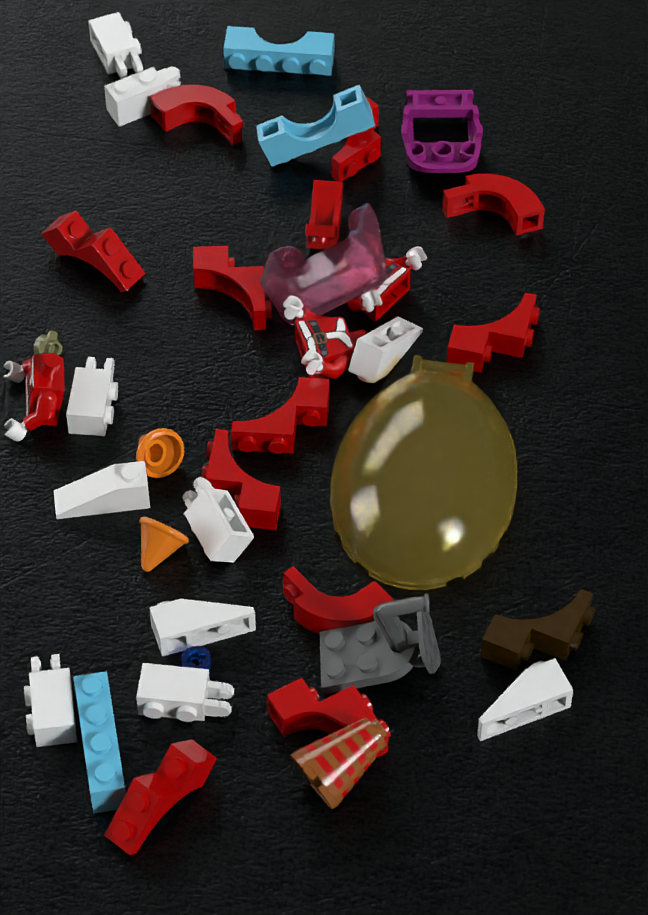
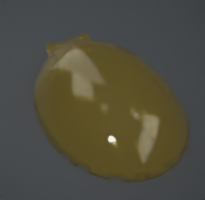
M414 355L411 374L389 384L380 391L355 417L341 442L334 462L330 486V508L332 510L333 526L341 538L343 549L354 563L358 561L369 571V576L385 584L403 589L428 590L446 586L447 581L461 575L465 578L482 566V561L490 552H495L504 531L507 532L517 494L515 446L508 425L496 406L472 382L474 363L472 362L462 365L422 360V356Z

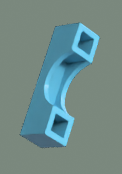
M227 26L223 48L224 68L331 75L334 58V33L307 32L300 40L281 45L264 41L257 35L254 28Z
M360 85L335 94L329 113L316 122L298 124L289 121L283 116H279L256 127L259 144L271 166L288 162L300 155L311 153L328 144L339 142L356 133H362L374 127L375 123L372 109Z
M107 671L74 676L93 813L117 810L126 792Z

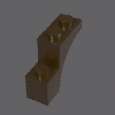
M581 589L574 600L566 607L542 618L520 620L495 614L482 638L480 657L514 671L518 670L522 660L526 662L529 660L533 648L566 661L570 651H577L581 643L583 633L580 631L583 625L589 626L595 613V608L591 607L593 593Z

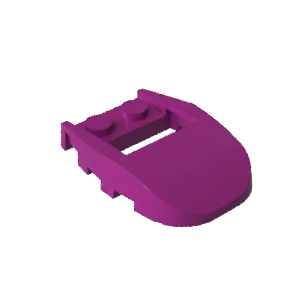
M407 90V106H404L401 131L410 168L426 173H460L473 170L477 166L481 150L483 126L480 125L478 107L472 104L473 90ZM467 117L468 141L429 143L414 141L413 118Z

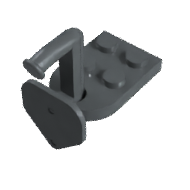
M424 594V596L379 604L373 610L375 621L320 632L321 688L324 693L340 692L352 685L356 688L391 682L403 677L412 667H426L429 674L435 673L441 664V657L432 620L429 615V595ZM417 612L418 630L412 631L406 623L400 621L398 615Z

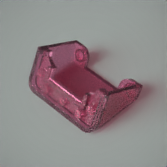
M369 203L355 209L351 213L348 222L351 230L349 237L308 259H305L299 249L293 246H284L269 253L260 284L287 323L295 325L296 316L290 320L284 315L286 308L283 306V303L291 295L298 297L302 301L304 308L315 314L322 315L380 286L384 282L387 274L385 254L378 219Z

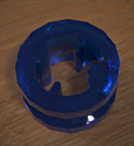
M198 645L191 646L183 652L181 657L182 667L209 669L210 673L212 668L211 656L206 648ZM198 659L201 665L195 666L191 660Z

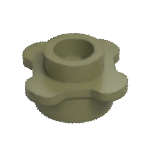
M49 331L47 335H40L34 343V354L54 353L59 356L62 352V345L58 342L57 332Z

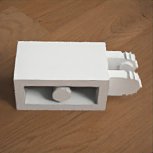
M119 12L89 20L91 42L108 74L117 72L120 79L127 77V69L133 68L135 73L143 71V66L138 54H141L139 41L137 38L133 39L128 21L124 22Z
M171 66L167 69L164 68L156 71L152 67L105 85L107 111L118 126L150 115V96L164 89L180 86V82L177 81L180 78L179 69Z
M95 357L87 358L85 368L76 367L66 413L70 434L105 436L107 424L113 423L114 407L111 406L112 400H117L118 382H113L114 360L112 358L106 359L104 369H96Z
M200 476L193 482L196 492L189 490L183 495V501H185V505L188 508L184 515L210 561L234 563L253 540L254 535L228 490L214 489L210 481Z
M59 654L52 655L50 660L52 670L42 671L39 658L31 657L32 672H29L30 686H24L26 706H32V714L26 715L28 735H35L37 747L77 742L69 668L61 669Z
M143 663L136 696L138 714L149 718H178L185 722H192L194 720L204 721L205 716L225 717L231 713L232 706L225 701L208 698L231 699L232 695H234V688L228 683L210 681L209 669Z

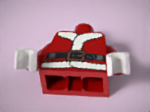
M419 246L414 247L407 252L406 256L400 258H386L370 253L357 264L348 258L343 259L337 271L344 276L343 295L349 309L353 312L363 311L376 322L410 290V269H420L422 266L421 261L427 259L423 249Z
M289 296L283 303V306L286 308L284 315L290 320L296 316L295 340L302 357L301 363L304 364L308 377L337 379L349 369L357 339L366 334L365 329L349 332L342 317H327L315 314L304 308L302 301L298 297Z
M54 353L35 354L31 359L23 361L22 365L7 361L4 364V368L10 370V372L4 375V378L20 383L26 374V417L23 418L22 423L12 418L9 419L4 425V428L8 430L5 435L14 441H21L26 435L27 429L32 431L41 425L57 426L65 388L64 359Z

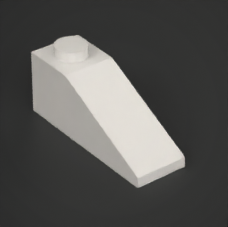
M396 317L358 338L348 371L356 374L364 382L375 383L388 375L422 334L423 328L405 319Z
M145 461L114 464L54 490L56 519L150 508Z
M188 599L164 601L156 606L149 607L151 626L162 657L256 630L253 607Z
M556 659L547 662H536L528 669H525L479 718L477 736L480 741L571 707L573 689Z

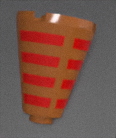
M364 718L294 751L290 756L302 774L310 781L311 786L333 810L386 747L387 744L384 738L388 734L376 719L370 722L367 718Z

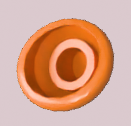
M158 428L139 438L136 460L137 462L145 461L147 476L163 478L173 473L180 466L184 456V444L176 432L167 428Z
M141 517L139 520L141 524V567L146 572L154 569L182 545L189 542L187 536L159 521L148 517Z

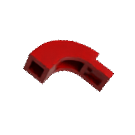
M180 85L164 89L150 96L151 117L166 132L184 123L204 122L217 128L233 146L242 142L243 121L236 113L235 100L226 93L208 86Z
M473 174L466 176L465 185L443 191L442 211L446 218L476 210H488L506 218L516 236L543 229L545 209L532 190L512 178L496 174Z
M314 180L309 224H306L305 236H307L306 248L336 250L341 221L343 182Z
M294 566L283 573V593L287 600L294 604V619L308 630L320 634L322 631L375 621L373 617L374 608L379 604L395 601L376 581H373L355 594L335 597L318 591Z

